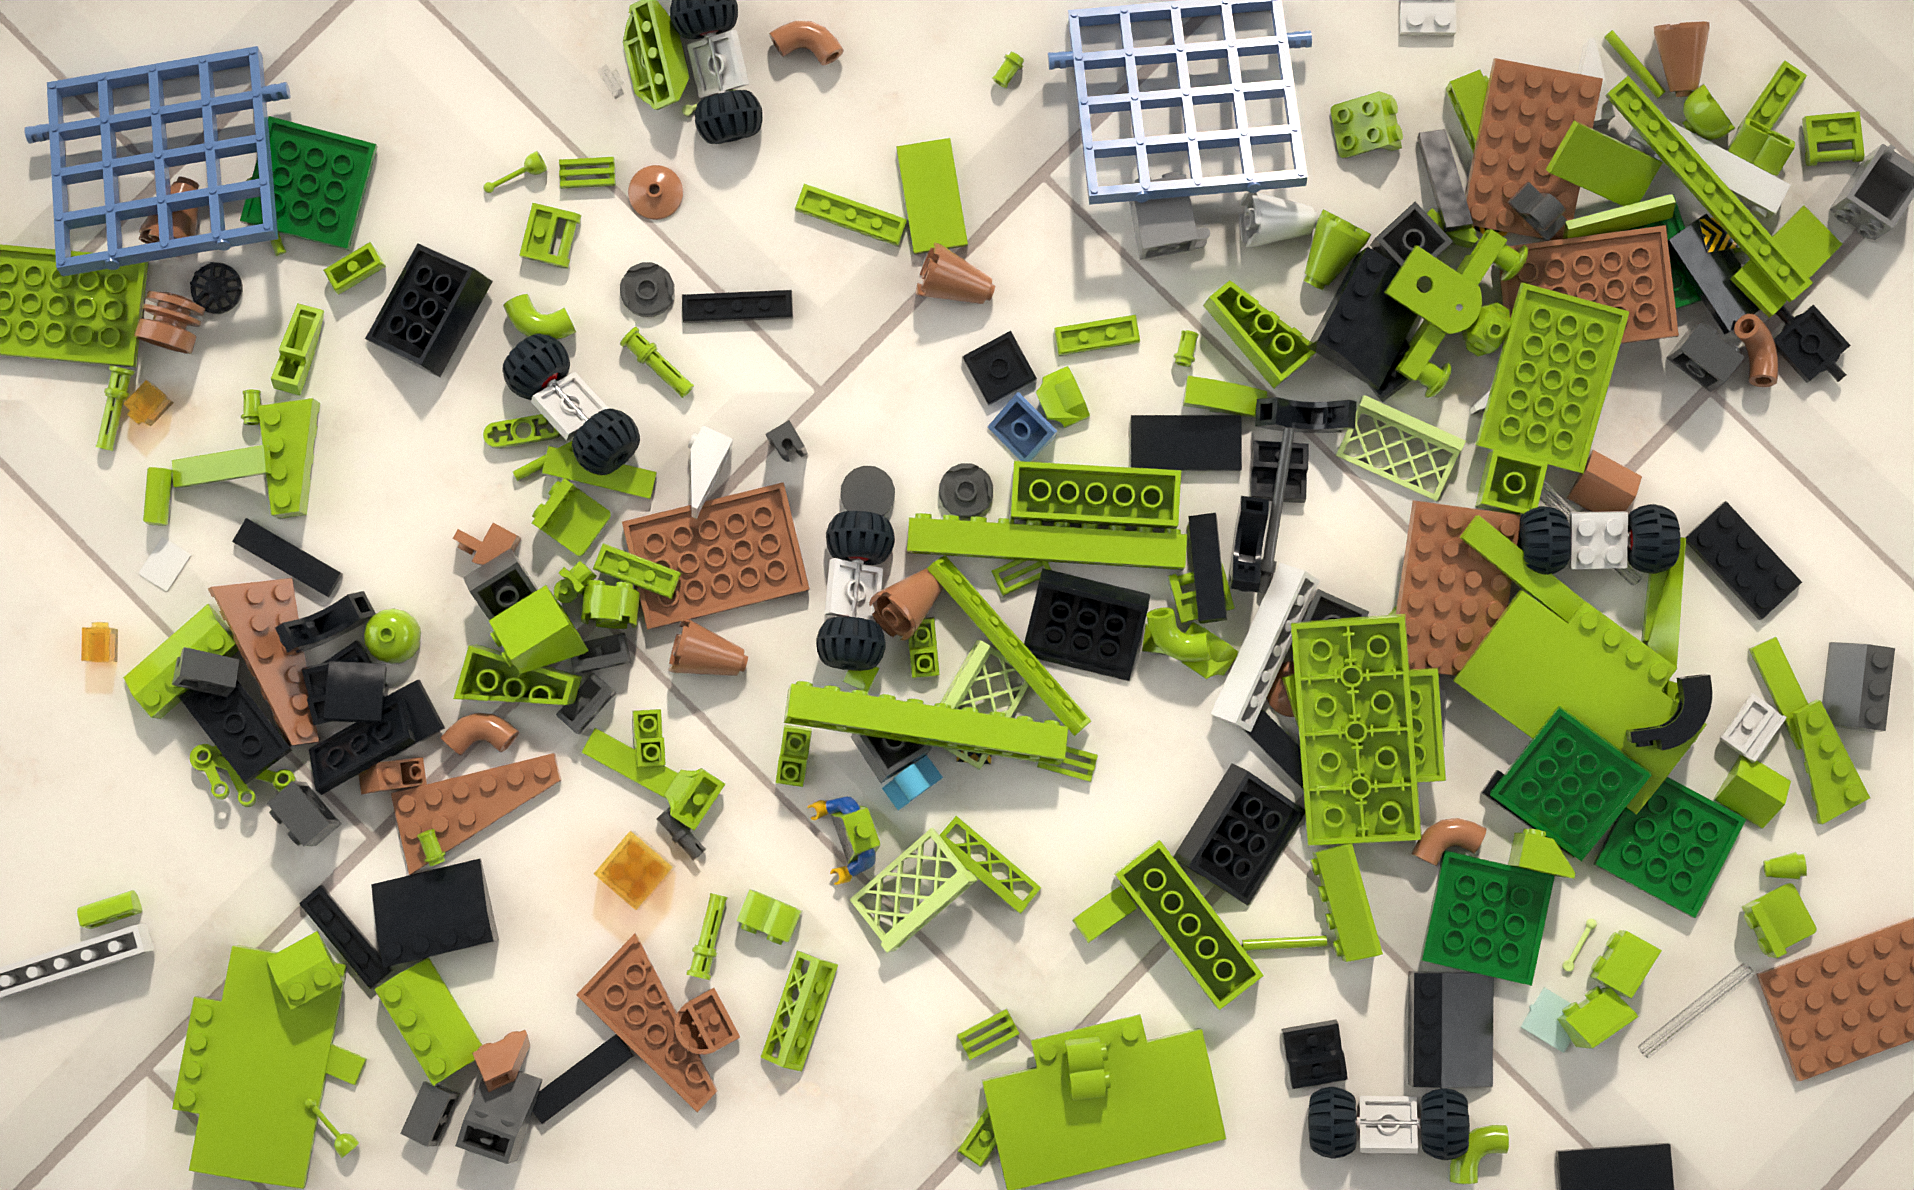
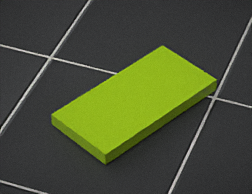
M1574 120L1546 170L1557 177L1619 205L1627 206L1641 201L1663 162Z
M945 138L896 146L914 255L928 253L931 247L934 248L935 242L947 249L968 246L951 139Z
M1804 205L1772 236L1809 278L1843 245ZM1751 259L1730 278L1768 318L1772 317L1787 302L1786 298Z

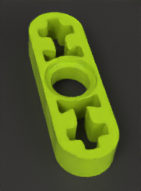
M542 414L490 423L484 429L483 438L492 448L500 449L552 440L560 437L561 434L555 428L553 433H550L548 429H540L541 435L537 436V427L534 421H538L539 426L548 425V420ZM522 423H527L531 426V434L527 438H519L517 436V427ZM511 425L510 432L514 440L510 441L508 435L499 437V442L497 443L493 438H490V435L494 434V429L497 428L501 433L509 432L507 426Z

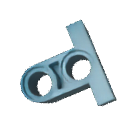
M926 755L895 776L882 789L896 809L900 810L943 777Z

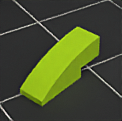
M297 303L279 347L280 356L271 376L274 389L301 395L316 350L324 310Z
M1188 375L1185 384L1183 406L1207 409L1209 412L1256 418L1257 399L1267 398L1268 391Z

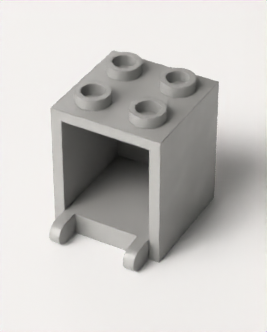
M1881 144L1864 157L1863 162L1860 163L1829 209L1835 213L1834 216L1839 221L1846 224L1850 223L1858 229L1857 231L1860 235L1867 239L1876 240L1893 229L1914 198V164L1895 152L1896 147L1891 144L1889 146Z
M1178 172L1163 174L1162 178L1151 180V177H1149L1150 182L1187 179L1186 174L1179 175ZM1136 179V180H1135V183H1132V184L1139 183V180ZM1190 196L1150 199L1143 203L1129 201L1140 260L1192 251L1206 246L1210 230L1208 228L1196 229Z

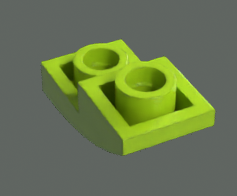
M1433 208L1430 209L1427 214L1444 231L1439 211L1436 212ZM1473 227L1471 229L1445 232L1453 241V244L1465 248H1471L1479 240L1475 236L1477 233Z
M934 617L924 618L914 635L908 639L912 678L940 675Z
M661 709L632 711L637 767L666 765Z
M784 725L776 783L799 787L804 786L812 728Z
M1119 886L1072 921L1086 941L1090 943L1108 931L1113 925L1133 913L1137 907L1123 887Z

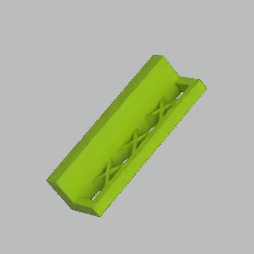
M955 816L939 835L965 868L971 871L1020 914L1041 889L1036 882L959 817ZM958 824L966 831L967 843L955 844L946 836ZM969 834L978 842H970ZM970 845H983L987 848L988 861L976 862L972 859ZM958 846H967L968 854ZM991 853L1000 860H991ZM981 864H988L989 872ZM991 864H1006L1009 868V879L997 880L992 875ZM1012 870L1021 878H1012ZM1026 881L1033 887L1032 891L1023 901L1014 894L1013 882ZM1010 882V890L1002 883Z
M797 950L761 1058L783 1068L802 1072L838 964ZM805 959L810 964L807 973L802 976L801 968ZM798 988L800 994L797 1001L793 1003L792 994ZM789 1014L790 1023L789 1026L786 1029H784L782 1023L784 1017ZM780 1041L781 1049L777 1058L772 1055L775 1044Z

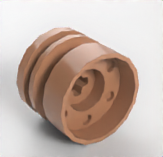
M148 291L146 299L156 303L157 306L144 304L142 309L154 315L153 320L139 319L134 337L162 348L192 354L197 336L187 331L186 326L199 327L201 321L190 317V314L203 316L205 308L177 294Z

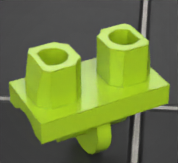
M581 561L570 571L563 567L559 574L565 579L558 581L554 586V596L561 603H571L577 598L578 593L583 595L589 580H594L597 575Z

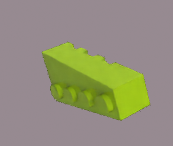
M1230 280L1214 292L1203 305L1273 389L1317 354L1307 347L1310 341L1302 336L1303 333L1295 327L1291 328L1279 319L1280 316L1261 306L1258 300Z
M314 398L258 406L262 445L270 446L272 473L266 474L271 515L278 519L307 515L311 484V465H313L314 440L317 435L318 426L316 424L320 411V402Z
M478 644L469 645L453 698L461 700L569 705L575 703L582 676L550 666L540 667L521 674L515 665L509 667L501 651Z

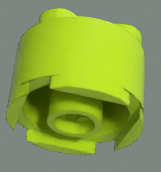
M589 580L588 586H586L583 593L581 622L588 625L589 620L596 621V627L609 629H627V624L630 623L632 628H636L640 593L633 589L632 583L617 582L616 586L605 585L604 581Z

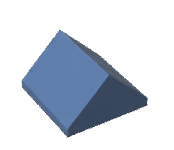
M1019 392L1013 396L988 425V428L1020 461L1031 462L1057 435V430Z

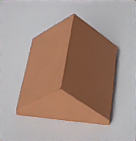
M1592 450L1587 459L1584 473L1579 474L1567 499L1590 512L1626 511L1636 498L1642 476Z

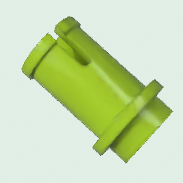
M1012 51L1009 55L1006 54L1004 56L1005 61L995 76L992 77L993 81L1003 88H1007L1018 69L1023 68L1024 59Z
M1189 330L1181 331L1178 351L1173 356L1176 359L1175 364L1191 367L1192 362H1195L1193 355L1199 336L1198 333Z
M249 389L243 391L244 414L241 415V419H243V424L260 425L258 413L260 390Z
M434 829L417 835L426 856L424 861L428 862L429 866L445 861L444 855H446V852L441 850Z

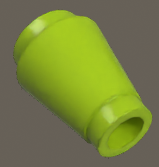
M1793 852L1763 861L1765 877L1800 880V877L1807 876L1804 854Z

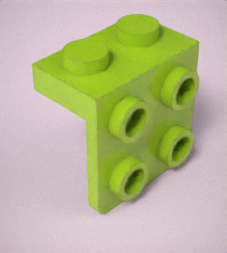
M1378 91L1335 104L1331 107L1336 144L1341 158H1349L1380 148L1390 151L1402 149L1401 140L1403 139V132L1397 123L1396 113H1398V105L1392 95Z
M564 478L561 482L557 481L548 493L551 497L545 505L541 503L532 515L535 518L532 524L575 555L583 556L611 518V512Z
M1786 883L1741 906L1745 913L1744 919L1750 929L1754 930L1758 938L1759 948L1768 957L1779 958L1787 953L1786 948L1816 933V925L1792 883Z

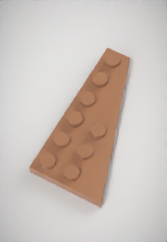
M292 578L208 588L209 593L215 598L221 610L219 612L223 620H226L234 635L233 639L252 676H255L264 700H267L274 713L273 717L286 743L290 747L319 742L317 727L313 725L307 702L309 696L302 673L303 667H307L305 653H296V651L287 653L275 630V627L281 623L299 619Z
M555 753L391 793L409 875H412L428 864V862L424 861L426 856L419 838H417L418 834L434 829L441 850L445 852L460 845L495 823L498 819L511 813L525 802L560 782L561 776Z
M634 933L576 995L698 1112L718 1090L700 1055L689 1052L679 1043L674 1030L677 1011L637 934Z

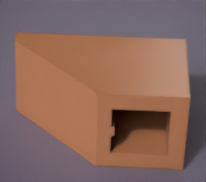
M423 757L379 762L358 774L361 794L386 792L427 784Z
M525 1029L520 1032L513 1031L498 1042L486 1043L472 1053L488 1092L515 1081L530 1047Z

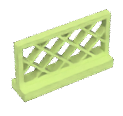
M1362 395L1356 410L1355 430L1357 436L1351 437L1354 429L1347 430L1335 456L1437 501L1466 441ZM1361 413L1372 417L1375 429L1360 433L1357 422ZM1377 420L1386 423V425L1379 427ZM1390 426L1397 428L1401 440L1386 445L1381 430ZM1402 431L1412 436L1404 438ZM1378 432L1383 447L1367 452L1362 437ZM1417 437L1423 440L1426 451L1411 457L1406 441ZM1359 438L1364 454L1354 458L1344 454L1343 452L1348 442ZM1403 443L1408 458L1393 463L1387 448ZM1428 443L1435 445L1437 447L1430 449ZM1444 449L1452 453L1446 465L1436 467L1432 452ZM1384 450L1389 465L1380 469L1373 467L1369 455ZM1428 454L1433 470L1418 475L1413 459ZM1366 457L1368 464L1358 459ZM1409 461L1415 476L1402 480L1398 478L1394 467ZM1391 468L1393 475L1384 472V470ZM1445 469L1440 478L1438 471ZM1435 472L1438 485L1434 493L1423 489L1420 478ZM1413 480H1416L1417 483H1418V486L1413 485V484H1411V483H1409V482H1410V481H1413Z
M976 640L940 703L949 704L952 709H959L960 705L971 703L972 708H976V701L989 698L992 711L997 712L993 697L1008 693L1011 704L1007 710L1000 712L1005 713L1006 717L1011 718L1029 684L1024 680L1021 686L1011 688L1007 673L1016 671L1014 667L1006 669L1005 663L1010 666L1012 665L1002 653L985 642ZM990 654L1000 659L1002 671L987 674L985 662ZM982 669L983 676L977 677ZM1003 674L1007 690L992 693L989 677ZM985 679L988 695L973 698L971 686L974 681ZM1018 690L1015 697H1013L1012 692ZM968 693L969 700L963 701ZM943 748L979 770L988 757V754H981L978 761H975L968 757L967 751L962 753L956 749Z
M930 828L849 900L882 941L880 945L889 953L898 950L973 885L977 878L971 871L968 872L935 829ZM930 838L937 844V857L923 855L924 843ZM918 849V855L913 854ZM908 857L917 858L916 875L903 873V864ZM923 859L936 860L935 877L922 875ZM942 861L951 862L956 868L957 872L951 878L940 877ZM898 867L897 872H892L895 868ZM887 875L897 876L896 892L882 891L883 879ZM902 877L916 878L914 894L901 893ZM921 879L935 880L934 892L930 896L920 895ZM940 881H945V883L940 886ZM867 893L877 894L875 910L866 909L860 901ZM882 895L895 896L894 912L881 911ZM901 897L914 898L913 911L909 914L899 913ZM919 899H925V900L919 905ZM880 914L894 916L893 928L887 933L880 927Z

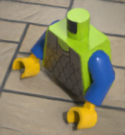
M848 796L828 800L827 802L819 800L808 805L807 808L813 807L817 812V815L810 817L812 820H817L828 815V813L831 814L848 865L834 868L830 871V874L838 873L839 880L834 883L835 885L850 882L852 876H856L873 867L876 862V852L881 845L867 807L858 805L852 797Z

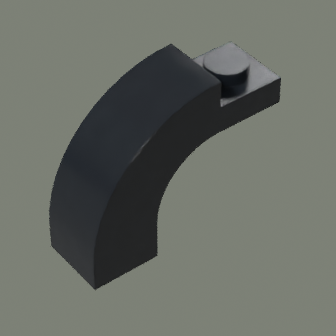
M1279 397L1257 399L1255 427L1278 431L1290 428L1295 429L1294 432L1340 433L1341 430L1355 429L1357 401L1302 402Z
M1241 496L1230 564L1229 581H1231V589L1259 593L1261 555L1268 520V499Z
M360 591L347 594L329 607L310 616L281 623L275 627V630L287 653L293 651L301 653L346 634L370 620L376 613L365 592Z
M1699 674L1677 677L1679 703L1674 715L1668 721L1658 726L1626 730L1627 741L1636 743V747L1652 746L1653 740H1656L1657 749L1663 751L1677 747L1691 739L1701 729L1711 709L1713 695L1711 675Z

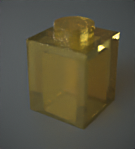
M146 380L124 402V405L130 410L127 415L140 425L143 422L152 426L174 402L155 384Z
M92 622L91 627H82L81 661L118 662V629L109 627L108 622Z

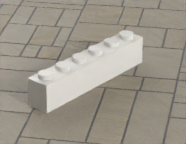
M1668 120L1743 205L1750 210L1753 216L1760 219H1769L1776 214L1791 186L1790 184ZM1631 126L1623 143L1663 162L1661 167H1667L1664 161Z
M1283 563L1279 564L1270 586L1261 601L1253 623L1250 625L1248 634L1238 652L1232 669L1226 678L1221 693L1215 702L1211 712L1212 715L1228 724L1251 732L1292 643L1291 623L1302 621L1320 580L1304 570Z
M147 923L133 925L0 967V999L153 951L154 947Z

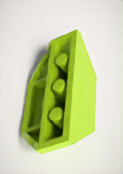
M640 0L629 6L628 13L630 15L625 27L623 46L635 94L651 105L654 110H660L680 100L690 77L680 35L675 30L669 14L657 0Z

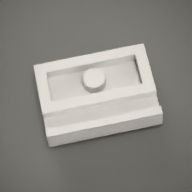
M1399 0L1400 35H1455V0Z
M1751 694L1719 740L1741 756H1745L1751 763H1754L1787 717L1776 712V709L1756 695Z

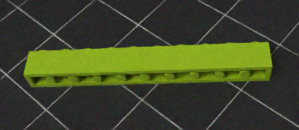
M916 513L915 518L909 517L907 553L1008 560L1027 558L1029 559L1028 561L1184 570L1186 565L1187 534H1181L1180 529H1164V533H1155L1153 528L1137 527L1136 531H1125V526L1109 525V530L1098 529L1097 524L1089 523L1081 524V528L1070 527L1068 522H1054L1053 526H1042V521L1026 520L1025 525L1015 524L1014 519L999 518L998 523L987 522L985 517H971L970 521H960V516L943 515V519H932V515L926 513Z
M797 681L796 684L791 683L787 693L784 723L1053 765H1060L1065 760L1068 727L1060 726V722L1054 720H1046L1044 723L1033 721V718L1028 716H1017L1015 719L1006 717V714L1002 712L978 713V709L964 707L962 710L952 709L951 705L945 703H935L933 706L926 705L924 701L919 699L896 700L895 696L881 694L879 697L869 696L868 692L863 690H852L850 693L840 691L841 688L830 685L824 686V688L813 687L812 683L806 681Z

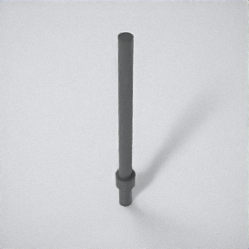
M1283 429L1264 557L1261 559L1259 593L1266 594L1271 583L1272 572L1276 570L1277 561H1274L1295 429Z

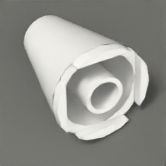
M1247 191L1240 205L1245 206L1244 214H1239V231L1242 242L1247 243L1246 247L1259 246L1311 234L1313 229L1316 228L1318 214L1309 205Z

